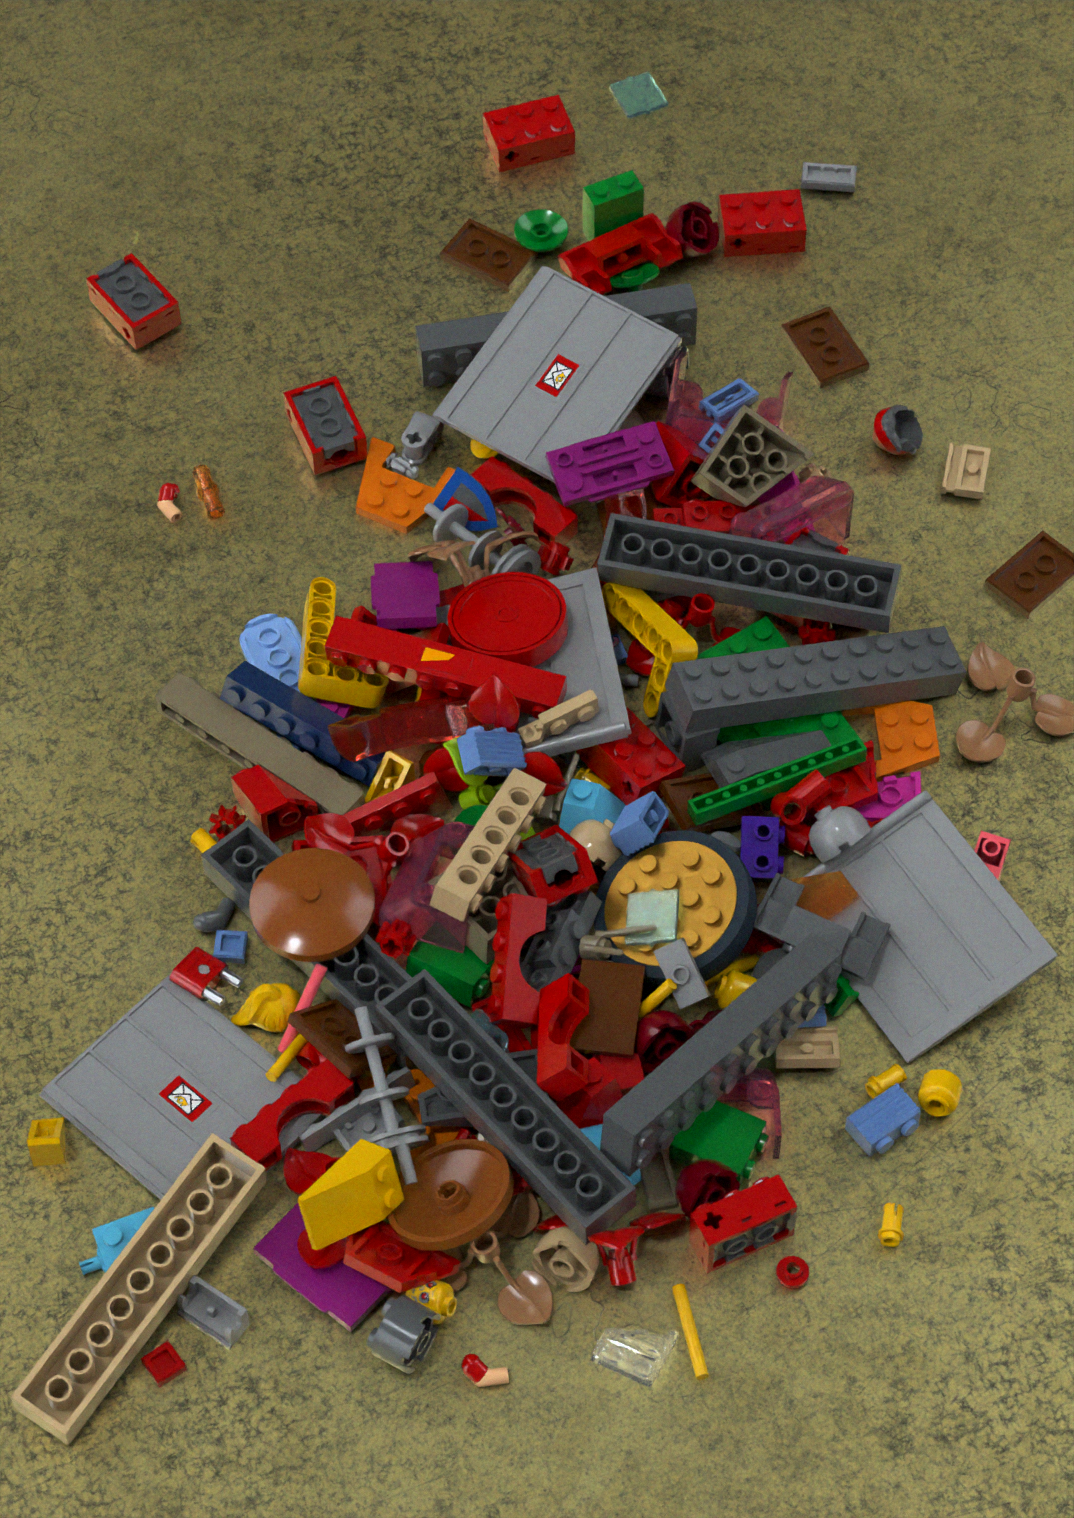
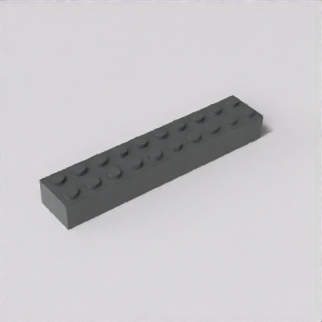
M690 283L605 296L678 334V337L682 338L681 345L696 344L697 305ZM509 311L415 326L417 362L423 387L457 382Z
M613 513L610 514L597 563L599 581L691 598L696 594L704 593L711 596L714 602L885 633L890 631L901 582L900 564Z
M945 626L675 662L672 664L665 687L685 733L952 695L957 693L967 671Z
M248 819L201 854L204 874L251 919L249 899L253 884L263 869L272 861L284 855V853ZM368 934L354 948L333 959L319 962L292 960L309 978L316 963L327 967L328 969L319 988L332 1000H339L355 1016L356 1008L367 1006L373 1032L376 1035L384 1034L385 1032L377 1024L375 1005L412 979L396 961L381 952L380 946ZM394 1041L388 1044L398 1054L395 1063L401 1069L407 1066L409 1070H412L416 1067L415 1063Z
M813 932L604 1113L600 1151L614 1166L629 1177L639 1168L644 1169L650 1163L653 1155L660 1149L665 1150L668 1148L680 1131L688 1130L698 1115L703 1111L708 1112L715 1104L717 1098L723 1093H729L744 1074H751L763 1057L771 1056L781 1041L785 1038H791L799 1025L805 1020L810 1021L815 1016L818 1008L824 1003H830L835 998L838 992L836 987L837 980L842 970L840 967L842 952Z
M426 969L375 1005L377 1024L385 1033H394V1042L482 1136L491 1145L500 1150L515 1171L585 1245L591 1242L588 1239L589 1235L605 1231L636 1206L635 1186Z

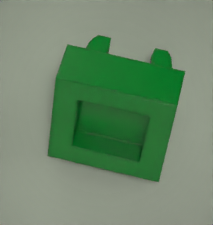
M841 973L837 980L836 987L838 992L835 998L828 1004L824 1003V1006L833 1017L842 1015L847 1007L853 1004L859 996L858 991L852 989L849 985L850 981L845 979Z

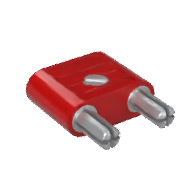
M195 947L173 969L169 977L171 982L199 999L205 997L218 1006H221L226 998L213 990V988L222 979L237 988L243 983V978L228 970L229 966L199 947Z

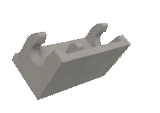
M194 1274L189 1280L188 1287L190 1289L187 1295L183 1296L180 1294L178 1296L177 1304L179 1310L177 1315L230 1350L250 1325L248 1311Z

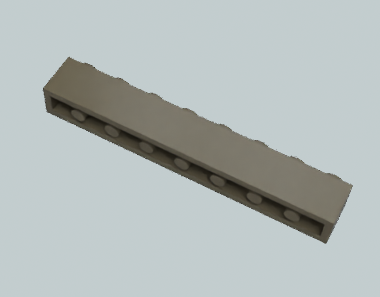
M178 672L155 695L159 713L242 768L260 765L314 800L318 805L319 814L336 813L343 815L365 804L364 793L355 783L349 784L340 778L338 773L332 768L323 767L309 753H302L294 748L286 738H279L270 732L267 726L260 722L256 723L247 717L245 713L222 701L219 694L215 692L210 693L196 679L192 677L187 678Z

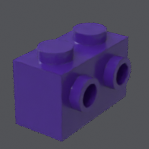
M742 816L740 859L749 871L752 882L772 883L776 873L783 875L784 856H778V844H784L785 826H779V817Z

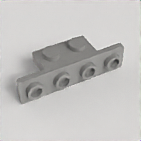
M407 1066L390 1073L386 1077L389 1089L395 1087L411 1089L415 1086L412 1073ZM375 1087L364 1090L358 1098L349 1104L336 1108L329 1117L319 1123L310 1125L299 1136L304 1149L314 1152L336 1138L347 1152L360 1139L366 1140L387 1132L380 1105L361 1107L359 1104L360 1099L376 1092ZM394 1107L399 1128L406 1126L405 1121Z

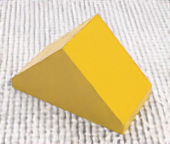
M387 749L367 792L365 804L414 781V763L391 749Z
M64 1117L32 1120L27 1137V1146L33 1167L66 1164Z

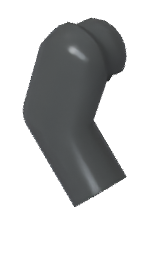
M222 898L217 910L203 912L194 917L193 925L195 929L211 932L225 928L236 903L229 898Z

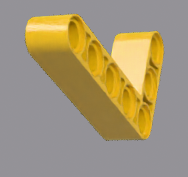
M325 577L314 578L310 583L304 605L298 675L299 691L305 696L365 708L379 707L389 681L387 676L377 673L366 674L358 668L347 665L345 667L336 666L327 660L325 643L334 622L336 585Z
M606 583L602 589L605 608L655 656L643 699V709L648 717H657L660 696L662 692L667 691L665 683L672 664L696 660L698 655L697 643L641 588Z

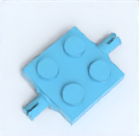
M154 1207L93 1228L92 1232L97 1244V1256L79 1262L82 1274L85 1275L101 1268L106 1273L154 1210Z

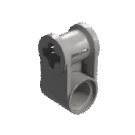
M416 411L401 437L404 446L402 457L411 462L413 466L423 464L434 445L439 441L444 423L430 415Z

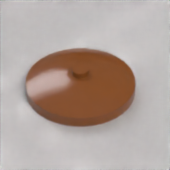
M306 848L284 854L263 869L253 884L249 899V909L253 928L260 940L269 949L291 960L319 962L333 959L348 952L365 937L374 918L375 897L368 875L354 860L333 850Z
M459 1139L436 1145L412 1160L418 1180L417 1183L405 1185L402 1171L398 1174L404 1200L387 1217L398 1237L412 1247L434 1251L463 1245L486 1232L506 1210L514 1188L512 1170L500 1150L484 1141Z

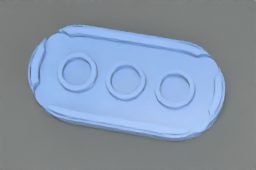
M263 614L253 618L245 625V630L240 634L239 638L241 650L246 661L300 692L298 689V675L302 637L296 625L291 619L285 616L284 618L278 617L277 614Z

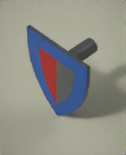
M458 466L433 504L443 512L452 505H464L468 510V520L464 528L468 531H483L497 528L496 510L489 494L479 481Z

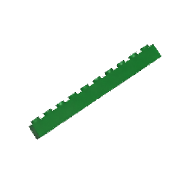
M859 736L853 737L690 799L687 804V813L695 826L773 797L781 792L789 791L815 769L825 777L866 761L867 748Z

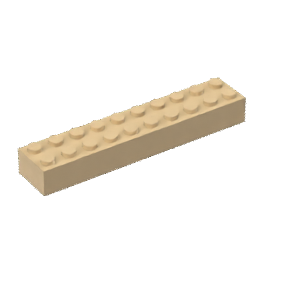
M212 1133L12 1394L11 1400L14 1409L69 1446L177 1302L178 1296L186 1290L189 1280L194 1274H198L267 1182L266 1168Z

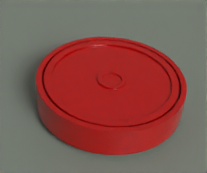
M503 572L478 579L457 594L448 611L447 621L452 646L530 667L541 664L553 656L563 645L568 634L567 609L562 593L550 581L529 573Z

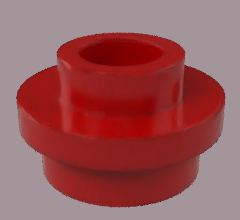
M787 1256L778 1263L776 1276L785 1287L791 1289L798 1288L807 1282L809 1267L802 1258ZM793 1267L797 1268L799 1272L790 1274L787 1269Z

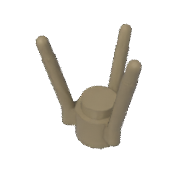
M574 754L564 778L567 783L566 788L558 792L557 797L544 796L547 798L546 803L539 815L535 813V822L545 826L557 825L562 802L580 757L579 754Z
M651 924L610 931L596 930L594 935H584L581 938L579 945L580 956L582 959L613 962L607 960L610 955L621 956L623 955V950L612 948L611 942L607 938L654 931L657 929V926Z

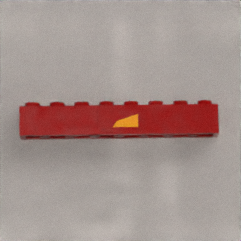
M340 616L335 617L325 643L326 658L336 666L345 667L347 665L355 667L366 674L377 673L385 675L396 682L407 681L415 683L420 688L427 690L434 688L445 691V693L453 697L464 696L471 698L474 691L496 673L513 693L520 712L531 714L537 719L538 714L563 703L567 692V676Z

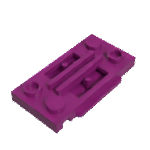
M655 421L574 443L570 446L546 452L545 456L564 507L587 500L594 503L648 487L651 481L672 476L674 472Z
M432 561L374 563L375 575L371 576L372 609L377 612V626L393 631L400 628L424 630L429 627H437L436 607L440 606L438 574L433 573Z
M297 1203L253 1247V1252L270 1266L278 1277L321 1312L329 1314L349 1332H352L392 1289L347 1266L343 1261L328 1268L315 1269L308 1267L300 1257L297 1249L298 1238L302 1231L306 1229L299 1203Z

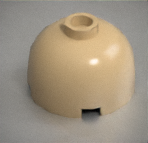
M594 819L584 820L578 823L570 831L569 835L586 848L590 861L607 872L611 865L623 854L621 849L616 848L611 840L610 831L615 824L608 819H605L603 823Z
M568 1226L548 1231L538 1241L532 1255L534 1254L532 1261L534 1270L551 1286L555 1287V1280L569 1285L566 1290L569 1292L583 1291L589 1287L599 1265V1253L596 1244L589 1242L585 1245Z

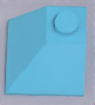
M572 778L563 802L559 827L569 834L578 823L584 820L594 819L603 823L605 819H608L612 823H616L626 805L601 784Z

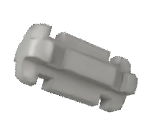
M392 453L386 459V466L388 468L393 467L392 471L413 480L418 477L419 468L417 466L412 467L413 464L402 456L397 457V453Z

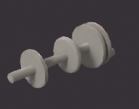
M428 503L424 508V512L437 521L432 533L434 541L454 540L457 537L462 541H475L476 544L470 546L472 549L469 554L468 563L470 567L480 565V569L483 570L484 548L486 544L503 537V535L499 531L492 530L478 538L464 528L468 520V510L462 504L452 505L444 512L432 503ZM502 544L490 553L489 566L492 563L496 565L491 575L503 572H523L537 575L541 565L540 556L527 545L519 544L512 547L502 556L500 554L503 547Z
M367 1006L356 1008L355 1014L362 1039L347 1044L345 1051L349 1054L366 1052L376 1092L360 1099L359 1104L361 1107L380 1105L387 1132L366 1139V1141L391 1150L392 1155L397 1154L405 1185L417 1183L418 1180L410 1150L427 1144L429 1138L428 1136H421L422 1133L427 1131L425 1125L399 1128L392 1101L407 1096L410 1092L407 1087L388 1088L378 1048L386 1046L395 1040L394 1033L374 1035Z

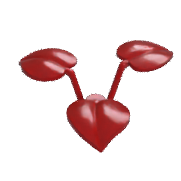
M699 593L693 596V598L680 595L668 598L681 605L685 611L688 610L685 621L681 626L684 630H686L689 624L694 627L710 625L711 637L716 641L712 647L741 631L734 627H725L721 630L719 636L717 635L715 627L716 618L712 616L715 602L707 594ZM636 638L629 646L626 663L633 671L650 677L655 656Z
M495 673L471 695L469 709L479 722L492 724L490 730L506 728L507 732L515 733L519 724V705L509 687ZM445 747L434 751L428 757L423 768L424 776L434 771L443 789L449 791H462L469 787L458 774L452 757ZM529 752L524 755V762L527 765L520 771L547 784L543 796L556 794L566 788L567 783L562 776L560 768L550 756L542 752Z
M323 813L305 818L304 833L310 848L329 849L346 855L347 850L353 852L373 847L377 848L379 858L388 864L381 883L371 882L375 897V913L372 923L381 928L384 921L390 924L396 918L404 921L409 908V897L404 886L398 882L387 884L388 877L393 867L396 866V861L403 855L412 862L422 863L430 860L438 850L444 820L430 815L410 814L397 819L391 827L390 834L383 840L376 839L373 842L350 845L354 840V829L350 821L336 813Z
M288 1147L283 1165L284 1178L288 1188L293 1193L301 1196L340 1157L332 1158L324 1153L300 1151ZM304 1229L297 1241L298 1253L308 1267L315 1269L332 1267L344 1260L346 1237L319 1250H314L311 1247L307 1230Z
M668 1212L650 1213L633 1219L629 1222L630 1226L618 1228L613 1231H600L589 1235V1241L594 1242L598 1248L603 1266L608 1267L611 1285H625L637 1280L633 1261L637 1260V1238L645 1232L644 1229L660 1227L677 1219L686 1222V1215ZM556 1214L536 1225L533 1231L535 1234L540 1229L552 1230L567 1225ZM631 1241L630 1252L628 1253L626 1245ZM603 1246L612 1248L608 1251L609 1256H607Z

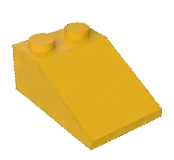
M360 1139L297 1200L311 1247L314 1250H319L384 1220L404 1200L391 1150Z

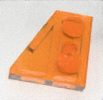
M841 871L789 879L795 883L805 885L797 906L827 920L859 899V895Z

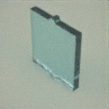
M649 72L634 77L628 76L625 80L609 85V89L628 119L643 114L649 115L652 111L668 106V101Z
M651 889L650 892L628 894L626 928L655 924L657 929L625 935L626 946L648 944L650 947H653L654 944L670 943L677 940L680 893L678 889L664 891Z

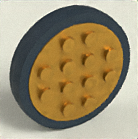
M669 831L658 834L654 843L650 842L649 846L645 845L639 851L636 850L634 854L631 853L629 856L622 854L611 865L596 893L602 904L593 923L595 932L596 930L610 931L651 924L657 926V929L654 931L607 938V940H610L612 948L623 950V955L621 956L610 955L608 958L610 961L645 966L643 986L657 989L666 981L653 951L683 937L705 982L726 969L747 944L755 925L757 896L745 864L722 841L701 832Z

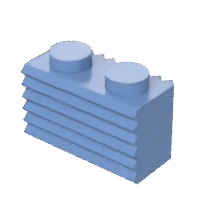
M476 726L467 729L465 735L457 738L464 774L501 775L507 777L513 768L518 770L524 769L527 763L524 762L525 757L523 756L524 751H522V740L519 739L520 734L507 732L506 728L484 731L483 726Z
M652 791L626 805L610 831L613 844L616 848L621 849L626 856H629L631 853L634 854L636 850L639 851L645 845L649 846L650 842L654 843L669 815V810L656 792Z
M896 1083L846 1117L845 1130L869 1157H872L877 1152L883 1154L893 1146L894 1140H897L899 1136L904 1135L907 1137L916 1131L919 1127L921 1109L904 1092L903 1088H900L899 1084Z

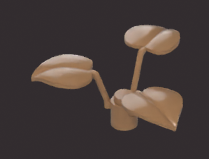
M522 531L505 535L486 544L484 548L483 570L480 569V565L468 568L460 550L461 548L475 545V541L455 543L454 540L439 541L419 547L408 553L407 556L410 562H415L425 553H427L428 557L443 561L450 558L466 587L478 579L491 575L489 570L491 551L510 540L524 537L539 540V537L534 532Z
M983 641L976 646L968 662L967 672L970 681L983 691H990L996 687L999 691H1002L1006 688L1008 698L990 728L979 720H968L959 726L956 733V743L960 754L971 761L981 763L999 758L1005 749L1006 740L1002 735L994 731L999 726L1012 701L1022 702L1029 696L1032 710L1037 712L1035 722L1039 728L1053 736H1065L1074 732V704L1054 694H1042L1036 702L1037 689L1033 688L1036 676L1030 669L1023 667L1015 669L1014 665L1006 657L992 650Z
M531 1190L511 1197L506 1210L497 1222L489 1228L490 1230L470 1241L471 1249L467 1250L468 1255L464 1261L463 1252L458 1246L440 1250L461 1261L459 1271L456 1274L439 1280L448 1283L453 1288L454 1293L465 1286L467 1274L464 1267L470 1265L473 1257L476 1256L482 1263L494 1262L510 1284L499 1293V1310L504 1318L518 1325L544 1324L549 1320L553 1309L551 1289L547 1281L540 1274L531 1270H525L514 1280L499 1258L501 1249L497 1239L505 1238L507 1233L515 1238L524 1237L531 1233L539 1222L540 1211Z

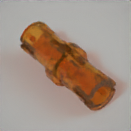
M198 465L193 468L194 471H191L197 485L196 493L198 499L204 504L209 519H219L223 516L222 513H225L219 498V487L214 483L209 467L207 465Z

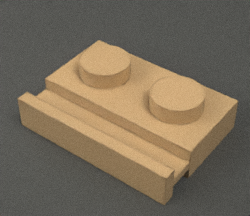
M950 442L941 494L952 492L954 496L983 499L991 448L965 444L960 447L954 446V443Z
M837 1026L797 1028L791 1038H785L778 1044L775 1050L776 1068H840Z

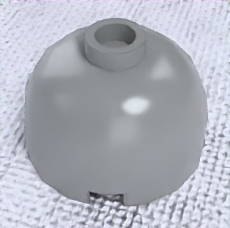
M828 805L814 815L817 821L810 828V846L817 858L822 863H825L842 853L841 850L848 846L851 847L870 832L871 827L864 816L854 808L840 806L832 809Z

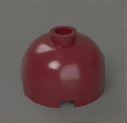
M692 201L679 206L670 214L666 222L665 229L667 234L681 243L683 257L696 258L706 255L718 245L720 238L717 221L713 223L712 218L709 216L712 212L700 202Z
M660 1010L643 1017L638 1022L634 1054L639 1055L642 1069L650 1074L695 1035L694 1031L681 1016L671 1011Z
M706 1158L693 1162L686 1166L678 1177L675 1186L677 1205L686 1217L690 1219L691 1213L698 1206L704 1203L713 1204L722 1200L727 1193L733 1190H740V1183L736 1180V1177H738L737 1173L729 1166L714 1159Z

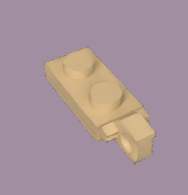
M590 689L538 714L537 720L518 729L525 747L530 748L539 745L546 737L552 734L559 735L566 731L569 726L579 721L585 722L593 718L599 712L598 698L594 691Z

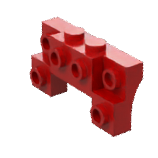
M650 213L559 254L558 258L560 268L570 278L602 295L612 290L611 276L647 260H650L659 268L670 266L673 262L682 259L683 254L681 243L670 237L660 219L654 213Z
M695 499L683 502L682 508L653 509L651 515L652 521L774 542L772 525H769L767 505L742 507L723 500L702 501Z

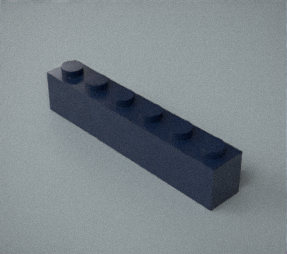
M247 661L241 663L226 676L220 696L222 701L369 787L386 750H395L393 746Z

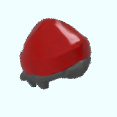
M898 404L879 411L874 419L872 432L874 443L882 450L894 455H903L908 452L911 454L916 453L917 449L922 445L924 435L917 417L914 416V411L912 409L908 410L907 406Z

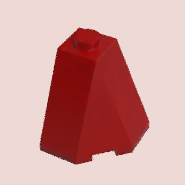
M658 421L656 426L674 472L672 476L652 481L656 499L674 508H682L683 502H688L701 496L704 499L711 497V495L691 482L708 453L680 430Z
M260 765L242 769L236 775L231 776L233 793L248 819L273 843L304 830V820L307 816L319 815L318 805L314 800Z
M593 1056L588 1060V1085L558 1101L557 1106L581 1129L603 1124L604 1113L623 1098L616 1078Z

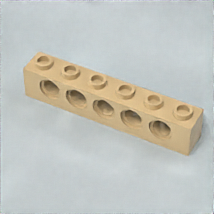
M513 768L436 884L430 906L464 922L470 911L476 913L483 899V896H481L482 892L488 893L496 879L495 872L501 873L509 859V856H507L508 852L514 853L522 839L519 835L521 832L527 834L534 821L532 815L534 813L539 815L547 800L543 796L546 783Z

